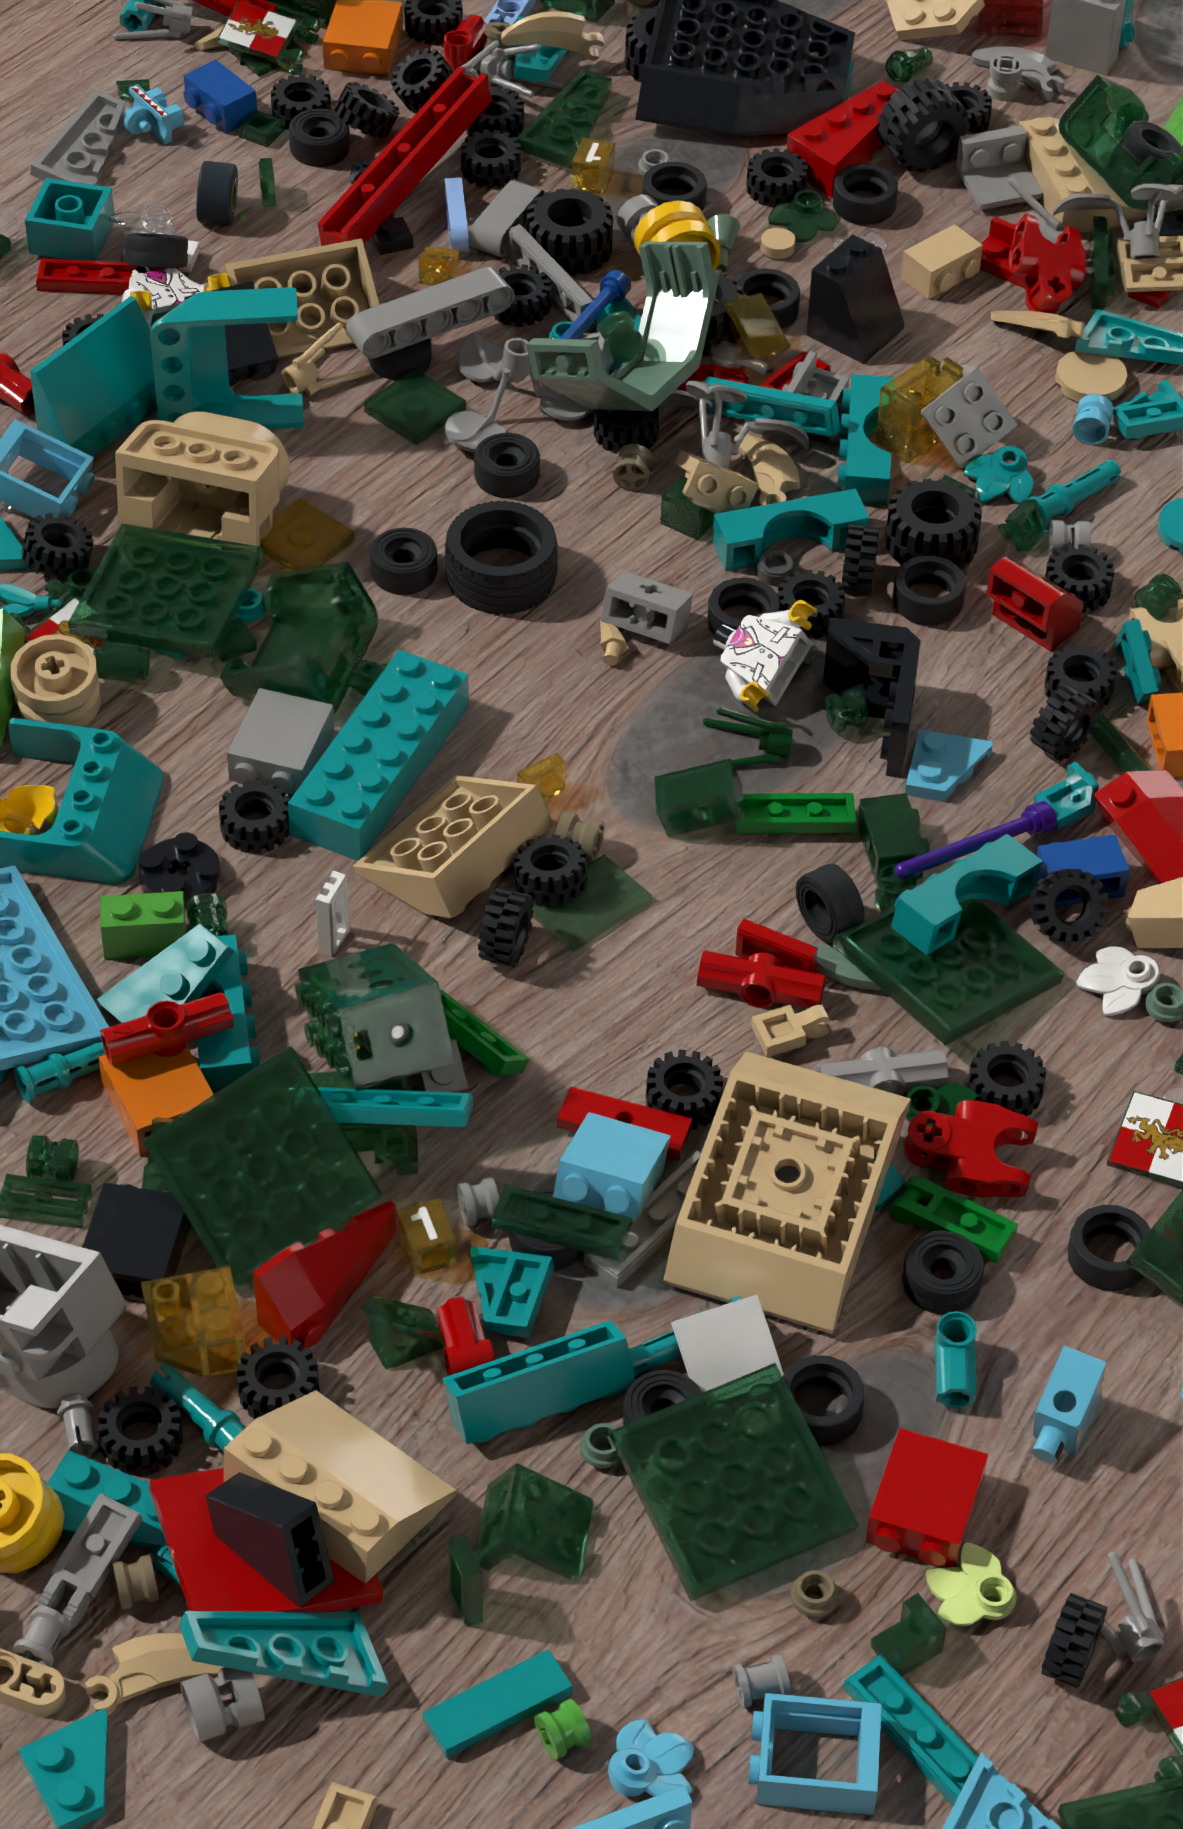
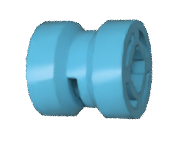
M1090 394L1081 398L1073 424V434L1077 440L1087 445H1097L1106 440L1113 415L1111 401L1098 394Z

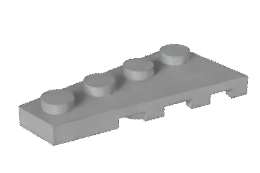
M96 89L31 164L30 175L43 181L45 178L97 185L123 118L125 102Z

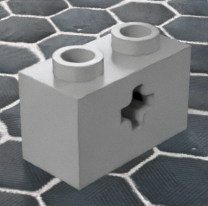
M623 571L606 587L601 621L671 644L687 628L693 593Z

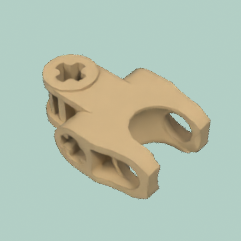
M1183 599L1178 600V610L1175 614L1177 621L1174 623H1164L1154 619L1145 608L1130 609L1129 621L1139 619L1142 631L1147 630L1150 635L1152 651L1148 654L1152 667L1157 666L1158 670L1163 669L1176 693H1183Z

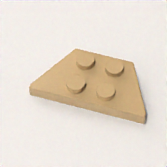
M886 0L900 41L960 34L967 27L971 18L985 7L983 0Z

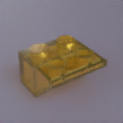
M230 1266L141 1282L156 1361L203 1378L236 1372L237 1364H241L240 1357L244 1351L246 1352V1344Z

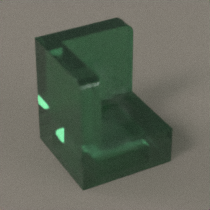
M680 476L661 496L660 524L698 541L713 525L714 514L716 513L692 503L693 498L683 494L688 478Z
M917 1593L903 1601L900 1621L871 1639V1648L877 1655H881L902 1677L943 1652L947 1627L921 1595Z

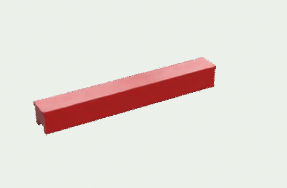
M461 66L451 74L317 223L321 246L362 239L363 244H365L379 229L381 223L395 211L492 101L488 74L481 73L478 78L466 75L465 68Z

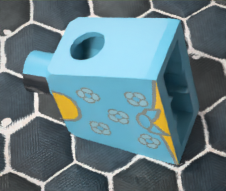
M1063 1346L1035 1412L1033 1436L1037 1441L1032 1453L1039 1460L1049 1464H1056L1063 1450L1069 1453L1077 1452L1102 1400L1107 1362L1068 1346Z

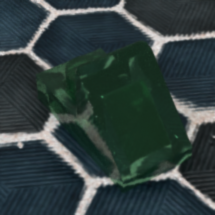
M371 1295L361 1306L369 1321V1330L371 1332L369 1341L386 1369L396 1368L445 1347L439 1323L429 1308Z

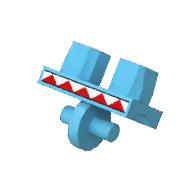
M138 84L130 87L129 93L134 98V105L125 111V128L135 135L150 132L164 145L172 142V130L184 125L183 110L176 103L167 107L164 92L158 87L147 92Z

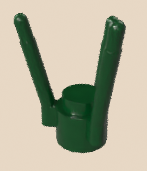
M722 707L717 708L716 713L718 715L753 726L709 718L703 719V725L759 736L758 750L765 751L766 755L720 762V769L764 763L779 765L780 756H790L793 735L792 726H785L784 723L767 721Z

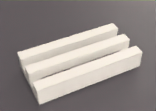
M332 871L329 876L330 883L326 882L323 886V895L318 894L316 898L319 953L329 957L336 954L350 930L347 878L345 874Z

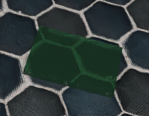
M605 854L587 865V887L585 891H580L578 898L570 897V902L563 904L562 901H557V906H549V902H544L543 906L537 905L535 899L533 900V918L572 952L652 900V894Z

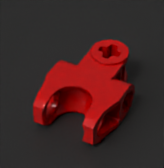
M1025 213L1016 224L1012 246L1009 251V268L1011 273L1025 277V302L1029 311L1055 314L1058 311L1059 305L1066 302L1072 295V290H1077L1081 286L1086 273V254L1080 232L1076 227L1066 225L1065 230L1058 235L1057 241L1054 244L1041 234L1038 219L1033 215Z
M973 1100L962 1101L956 1106L955 1116L940 1114L934 1111H923L916 1114L911 1119L907 1129L908 1134L903 1144L904 1153L913 1165L921 1168L946 1171L944 1183L953 1192L979 1198L1026 1196L1031 1175L1023 1169L1004 1164L997 1158L994 1149L1004 1144L1018 1146L1033 1144L1037 1134L1038 1122L997 1104ZM927 1122L933 1123L932 1127L926 1126ZM924 1137L930 1138V1142L924 1141ZM922 1152L928 1153L927 1157L921 1156Z

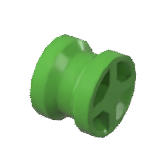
M571 1698L562 1702L557 1711L553 1713L544 1711L535 1716L534 1721L538 1735L548 1754L554 1760L565 1756L568 1748L574 1745L583 1747L592 1742L588 1723L579 1706Z

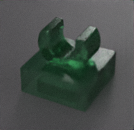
M1036 499L1023 500L1005 519L1006 524L998 525L1002 538L1005 540L1013 539L1017 551H1030L1049 531Z

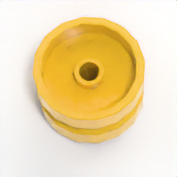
M677 200L659 205L650 210L640 220L634 232V246L640 257L639 247L645 241L708 242L713 270L717 269L721 261V247L712 229L709 227L700 208L691 202Z
M0 1453V1573H19L37 1566L53 1551L62 1535L65 1515L60 1497L27 1460L11 1453Z

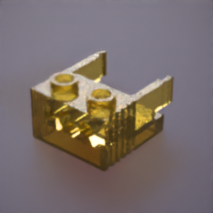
M929 355L881 387L878 411L879 422L877 424L878 432L875 443L906 464L918 456L926 454L931 447L940 442L922 417L921 410L962 378L963 367L948 357L943 360L944 365L941 371V362Z

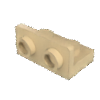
M680 450L675 464L687 471L684 476L688 478L683 489L684 495L726 512L749 508L759 487V484L738 472L683 450Z

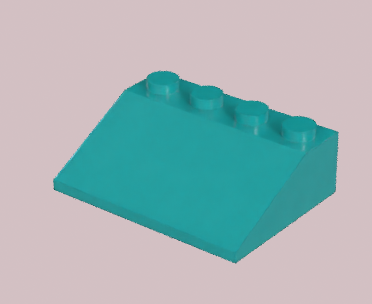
M132 296L128 297L30 370L37 430L92 457L109 444L115 442L118 437L135 424L141 422L145 416L157 408L150 328L136 298Z

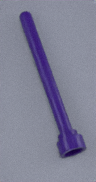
M1046 801L1034 803L1025 808L1020 818L899 863L895 868V874L901 879L908 878L976 852L985 843L994 842L1006 834L1015 837L1025 832L1036 836L1048 833L1056 828V813L1053 807Z

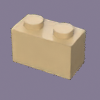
M954 224L903 251L901 279L924 297L930 299L980 272L983 245Z

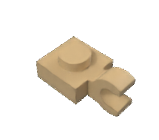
M787 1005L752 1016L751 1026L768 1058L806 1046V1036L816 1039L827 1035L828 1029L824 1022L829 1020V1017L823 1005H815L796 1014L791 1005Z

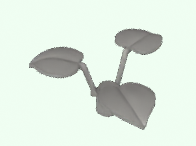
M1142 184L1134 187L1131 190L1132 199L1149 200L1147 221L1134 223V229L1132 230L1128 227L1119 201L1111 200V196L1106 194H1075L1068 196L1053 209V216L1072 210L1113 208L1124 232V241H1130L1131 259L1159 258V233L1166 206L1183 208V185ZM1155 205H1159L1156 222L1154 223Z
M473 332L460 351L458 365L461 373L476 382H487L494 378L496 381H500L487 418L473 411L454 413L446 422L445 433L449 442L470 452H475L478 444L485 438L498 433H506L503 426L493 423L507 382H521L529 374L535 394L542 397L540 408L548 415L560 420L572 421L589 415L594 409H589L563 394L555 395L553 389L545 384L542 385V388L540 387L539 381L534 379L526 346L529 341L521 338H512L505 342L503 349Z
M688 381L686 384L687 391L674 389V392L658 406L659 408L675 406L699 408L702 436L701 458L725 468H729L731 455H738L739 446L749 431L759 435L790 440L802 445L806 450L809 447V438L801 427L787 421L762 418L755 419V422H746L734 443L730 442L731 435L719 432L722 401L744 403L747 399V395L743 391L733 387ZM707 399H714L713 430L709 432L708 437L706 408H712V402Z

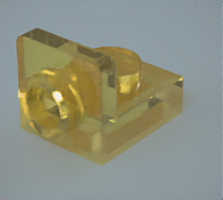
M425 247L424 253H420L418 259L419 284L437 285L456 278L460 261V250L443 247Z
M555 753L517 772V783L537 785L547 807V798H552L565 790L566 762Z

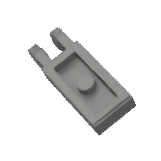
M103 1494L98 1495L52 1569V1577L40 1595L36 1608L38 1606H46L56 1609L63 1598L66 1586L76 1590L63 1612V1615L71 1622L72 1629H74L88 1610L90 1599L94 1600L112 1571V1563L118 1561L142 1522L141 1514Z

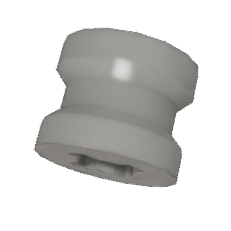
M492 1177L484 1178L477 1185L471 1186L467 1182L457 1185L458 1201L465 1226L476 1225L478 1220L485 1218L491 1221L501 1220L502 1212L499 1194Z

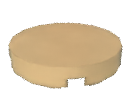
M1072 351L1059 360L1055 380L1056 384L1058 383L1061 386L1060 391L1066 397L1076 402L1090 394L1102 395L1107 399L1109 398V401H1113L1124 392L1128 373L1125 365L1116 356Z

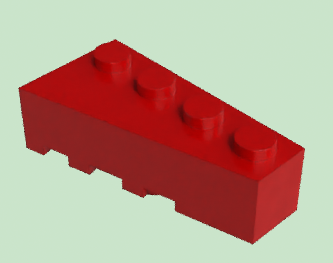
M881 81L788 133L786 150H790L792 155L794 153L799 154L800 159L804 158L806 161V165H808L807 182L830 198H833L834 179L841 170L852 165L868 164L872 160V154L876 150H882L885 147L877 133L876 127L879 125L877 122L878 116L883 113V105L891 100L890 96L894 92L898 93L899 90L887 82Z

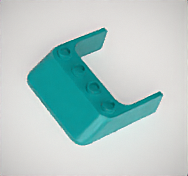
M296 288L199 292L157 320L151 327L150 341L158 420L173 423L180 416L190 412H208L252 421L267 429L304 427L301 394L241 396L230 388L225 325L298 321Z
M11 718L9 733L13 755L73 763L75 765L55 823L51 829L39 835L0 831V868L15 865L19 872L109 884H119L129 880L136 872L139 857L142 853L164 784L161 768L112 731Z

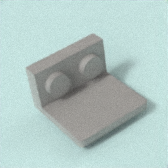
M1023 125L959 137L956 171L979 209H992L999 206L1026 202L1008 183L1010 178L1015 179L1035 200L1042 198L1043 191L1024 161L1027 132Z
M966 364L961 365L953 372L957 382L921 410L922 417L957 467L962 469L972 459L980 456L1017 426V423L980 369Z

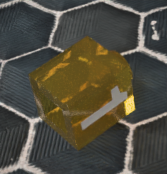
M582 137L572 161V188L605 195L614 173L615 143Z
M439 1198L427 1202H416L408 1207L397 1209L398 1237L414 1276L456 1265V1239Z

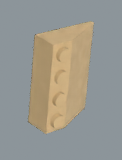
M1039 117L1032 120L1019 121L1018 126L1023 125L1027 132L1024 161L1043 191L1042 198L1040 199L1041 203L1052 216L1056 205L1068 196L1075 194H1106L1111 196V200L1119 201L1128 225H1132V223L1139 219L1147 218L1149 201L1132 199L1131 190L1139 184L1130 168L1119 157L1117 146L1110 134L1054 117ZM1113 208L1072 210L1053 216L1062 222L1061 226L1064 228L1066 225L1076 227L1080 233L1121 227Z
M362 239L225 264L224 273L228 274L230 286L253 281L255 289L296 288L298 321L267 323L278 359L304 354L339 322L343 324V328L322 349L327 350L353 345L354 343L346 335L345 331L349 319L361 311L380 305Z
M455 775L352 867L358 875L422 913L453 918L462 913L465 906L475 896L487 890L491 882L499 874L514 865L515 853L518 854V848L521 845L527 847V841L531 839L539 841V836H542L549 830L554 823L537 785Z
M316 1390L256 1418L224 1447L225 1482L241 1472L316 1502L329 1558L364 1584L376 1575L456 1496L457 1492L455 1488Z

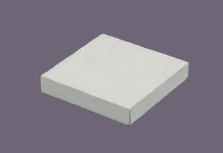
M758 1294L671 1322L688 1376L702 1391L706 1407L780 1382L784 1373Z

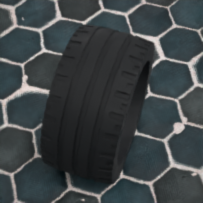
M490 501L464 510L452 521L445 542V571L449 588L459 601L470 608L484 613L513 614L537 606L551 593L558 569V544L554 527L544 514L533 509L531 506L529 507L518 502ZM494 548H507L526 553L531 558L524 563L503 567L486 565L477 562L472 557L482 551Z

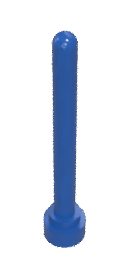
M619 270L610 271L600 282V293L559 339H579L610 302L621 301L631 290V282L628 276Z

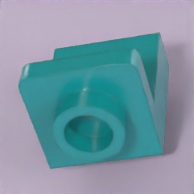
M1077 762L1068 765L1066 780L1035 794L1033 804L1040 801L1048 802L1056 813L1057 825L1055 829L1059 830L1095 812L1096 800L1094 793L1099 790V785L1091 773L1086 772Z

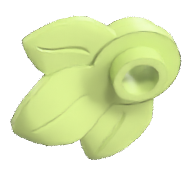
M968 1542L964 1544L960 1567L936 1568L926 1571L925 1577L932 1594L943 1601L937 1616L949 1624L967 1626L978 1622L982 1618L999 1620L1010 1615L1015 1608L1017 1600L1016 1591L1011 1582L1001 1574L1000 1561L992 1553L978 1545ZM988 1596H994L998 1598L1000 1601L992 1602L985 1598Z

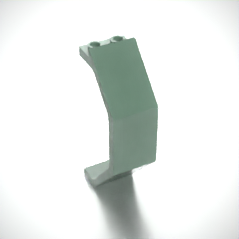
M645 241L639 247L647 285L646 301L634 351L613 373L609 375L604 370L597 340L533 338L526 346L534 379L589 409L653 411L674 392V389H677L700 367L721 271L713 270L708 242Z

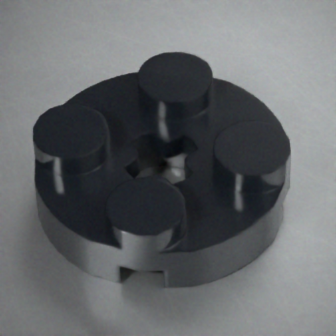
M183 832L175 838L161 841L142 852L139 857L140 884L144 893L183 891L184 906L189 908L208 900L217 889V882L221 872L218 855L209 845L198 841V838L192 833ZM177 869L187 870V874L181 876L179 873H171Z

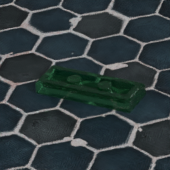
M505 1184L492 1216V1227L618 1261L631 1228V1217Z

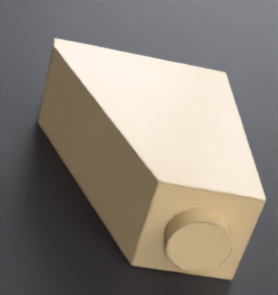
M1183 877L1137 890L1132 907H1128L1125 917L1126 928L1129 932H1132L1137 948H1183Z

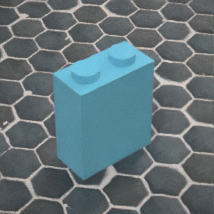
M588 1112L559 1160L553 1198L637 1221L664 1172L671 1135Z

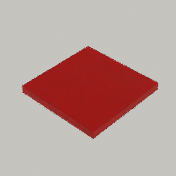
M224 1468L150 1480L149 1492L189 1611L333 1612L382 1603L383 1590L377 1574L364 1584L331 1559L330 1563L335 1582L301 1607L290 1601L214 1534L205 1495L225 1482Z

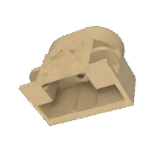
M190 412L180 416L173 423L161 420L143 422L115 452L119 530L167 540L172 544H186L200 547L209 552L219 551L257 560L260 557V539L265 538L272 529L273 509L279 503L280 492L285 487L290 474V462L285 447L274 433L258 423L208 412Z

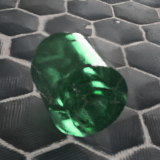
M105 640L102 641L100 648H94L93 655L96 658L99 679L137 683L138 679L147 680L150 668L149 649H141L139 644Z

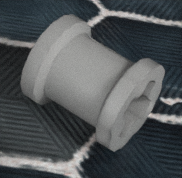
M38 1606L30 1615L32 1623L23 1639L16 1641L12 1652L51 1667L54 1662L52 1654L60 1639L70 1633L72 1624L67 1617L60 1614L57 1610L46 1606Z
M780 1654L772 1655L771 1661L748 1667H743L741 1664L732 1666L735 1690L743 1708L750 1707L754 1700L765 1698V1693L791 1695L788 1672Z

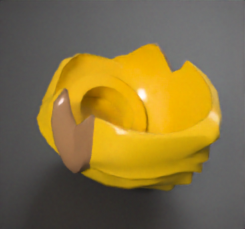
M24 785L9 789L5 798H0V831L26 835H39L47 832L54 825L58 814L56 789L46 785Z

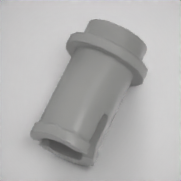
M83 1394L66 1396L60 1401V1407L57 1410L58 1418L64 1421L69 1444L68 1450L82 1456L85 1455L83 1444L87 1445L89 1454L98 1448L91 1415L94 1412L93 1403L88 1401L87 1397Z

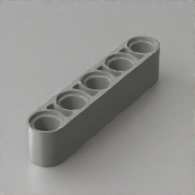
M485 267L361 311L349 319L345 331L346 335L367 358H377L501 313L512 304L515 294L514 290L494 268Z

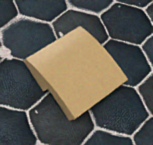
M1161 236L1159 258L1131 259L1130 241H1124V238L1117 239L1118 264L1126 292L1183 290V236Z

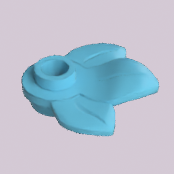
M645 1719L632 1721L621 1729L616 1738L617 1752L612 1755L608 1764L610 1783L616 1791L626 1796H638L645 1791L655 1797L684 1785L688 1794L692 1793L689 1782L680 1774L690 1763L694 1753V1746L689 1740L674 1733H661L656 1736L652 1726Z

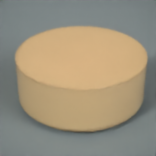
M771 228L762 234L761 251L767 257L785 259L794 253L795 236L791 231L784 228Z

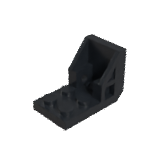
M830 617L823 683L863 716L884 719L883 732L890 733V736H883L880 759L887 760L886 776L901 778L914 701L921 640L907 627Z

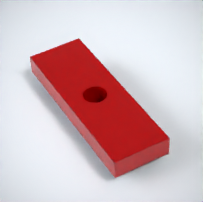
M571 1086L557 1116V1128L577 1132L586 1115L590 1112L671 1135L666 1157L680 1160L692 1128V1118Z

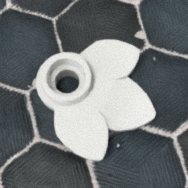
M1107 947L1096 951L1098 963L1084 969L1077 980V987L1086 991L1104 994L1102 1005L1104 1016H1114L1137 1006L1141 995L1149 993L1156 986L1160 972L1157 963L1148 956H1134L1130 951L1122 947Z

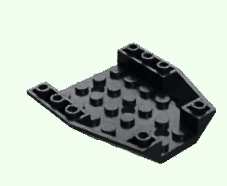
M660 0L644 64L635 120L731 137L790 133L842 104L856 34L851 30L779 0ZM681 30H690L694 33L685 34ZM746 41H755L759 44L749 45ZM819 52L818 56H814L811 53Z

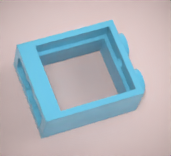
M14 419L0 438V501L33 518L41 515L45 519L46 514L52 513L54 518H58L59 514H64L69 518L77 506L80 493L87 494L93 484L95 474L91 473L94 457ZM18 456L70 480L59 498L7 474V471Z
M765 1693L763 1712L754 1711L751 1740L761 1741L760 1755H750L748 1784L758 1785L756 1804L874 1815L878 1791L882 1704ZM774 1729L858 1736L856 1783L771 1775Z

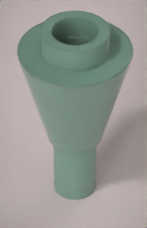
M719 214L708 219L707 223L721 247V261L716 270H721L724 273L727 271L728 255L740 230V223L736 218L728 214Z

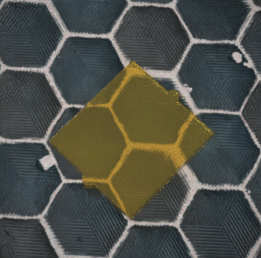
M762 293L751 296L743 294L738 299L724 304L753 359L767 355L772 358L778 352L785 351L791 347Z

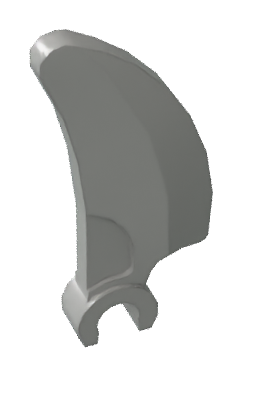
M1009 46L983 48L972 53V62L986 67H990L991 59L997 55L1009 54L1018 57L1023 64L1022 75L1019 80L1038 90L1041 98L1045 101H1053L1054 90L1061 94L1064 92L1065 81L1059 76H1051L1056 71V62L1045 55L1032 50Z

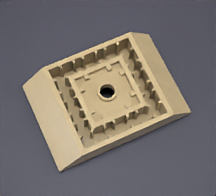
M745 1052L731 1070L679 1213L664 1275V1284L729 1303L730 1298L735 1296L744 1299L758 1294L764 1314L833 1334L911 1099ZM792 1166L798 1169L800 1177L792 1183H784L778 1180L775 1174L781 1167Z

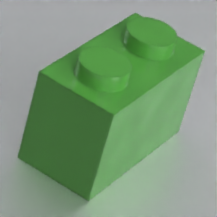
M183 891L100 896V928L104 959L155 957L185 935L187 931Z

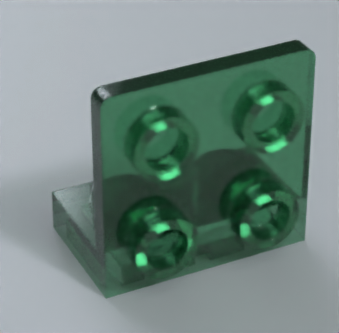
M514 1464L487 1485L473 1564L489 1571L503 1560L509 1559L515 1554L571 1581H576L582 1576L594 1503L593 1499L521 1464Z

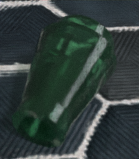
M926 47L894 51L886 61V72L891 80L906 83L932 64L933 55Z

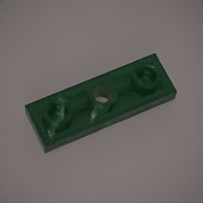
M1093 216L1089 241L1091 309L1104 310L1107 296H1114L1115 275H1109L1113 274L1114 253H1108L1112 252L1114 233L1113 231H1107V219L1104 216Z

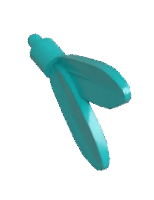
M0 584V600L9 604L0 607V609L4 608L15 620L32 614L35 611H52L53 607H60L62 605L61 600L53 599L52 596H36L34 593L16 585Z

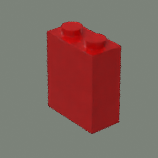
M899 1428L869 1515L865 1542L876 1545L879 1549L886 1552H900L920 1558L923 1562L932 1566L956 1567L984 1481L988 1454Z

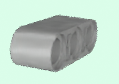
M516 180L509 181L474 222L469 234V246L504 258L509 253L510 228L520 224L527 231L528 207L533 204L534 199L543 197L545 191Z

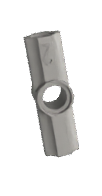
M878 1047L865 1052L859 1060L818 1064L816 1072L900 1096L905 1091H910L921 1085L932 1088L942 1087L948 1084L949 1079L947 1059L944 1051L941 1050L896 1055L890 1048Z

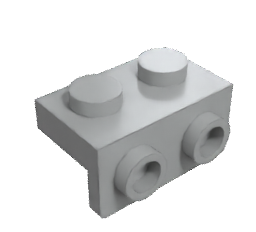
M809 351L804 361H799L796 364L790 385L785 384L782 391L834 400L837 402L838 407L843 398V388L848 389L849 377L816 368L817 353Z

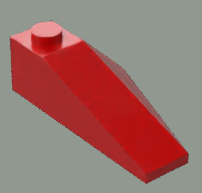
M1167 770L1125 772L1094 793L1104 821L1157 884L1183 877V789Z
M390 1200L353 1217L348 1222L346 1228L337 1233L328 1228L319 1233L318 1242L304 1247L300 1242L293 1244L255 1270L253 1277L258 1325L278 1344L280 1337H288V1346H292L294 1340L302 1342V1349L315 1345L331 1326L397 1233L396 1204Z

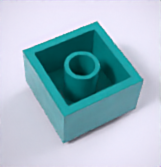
M45 178L25 219L29 253L70 260L97 261L115 222L112 187Z

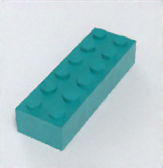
M398 650L288 802L290 836L359 861L371 848L469 707L468 674Z

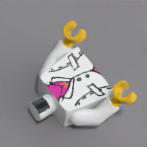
M136 267L129 281V289L123 293L122 302L130 296L136 298L151 330L152 325L184 301V297L199 292L229 287L230 283L227 273L209 276L207 278L208 282L200 285L189 280L176 268L152 271L147 267Z
M798 600L792 605L790 610L765 613L760 617L747 615L737 630L726 625H721L717 629L713 643L724 650L720 662L727 669L725 679L738 701L747 704L754 712L759 710L757 703L762 698L775 706L777 705L812 646V642L799 627L810 630L812 624L807 619L811 614L817 613L818 609L803 600Z

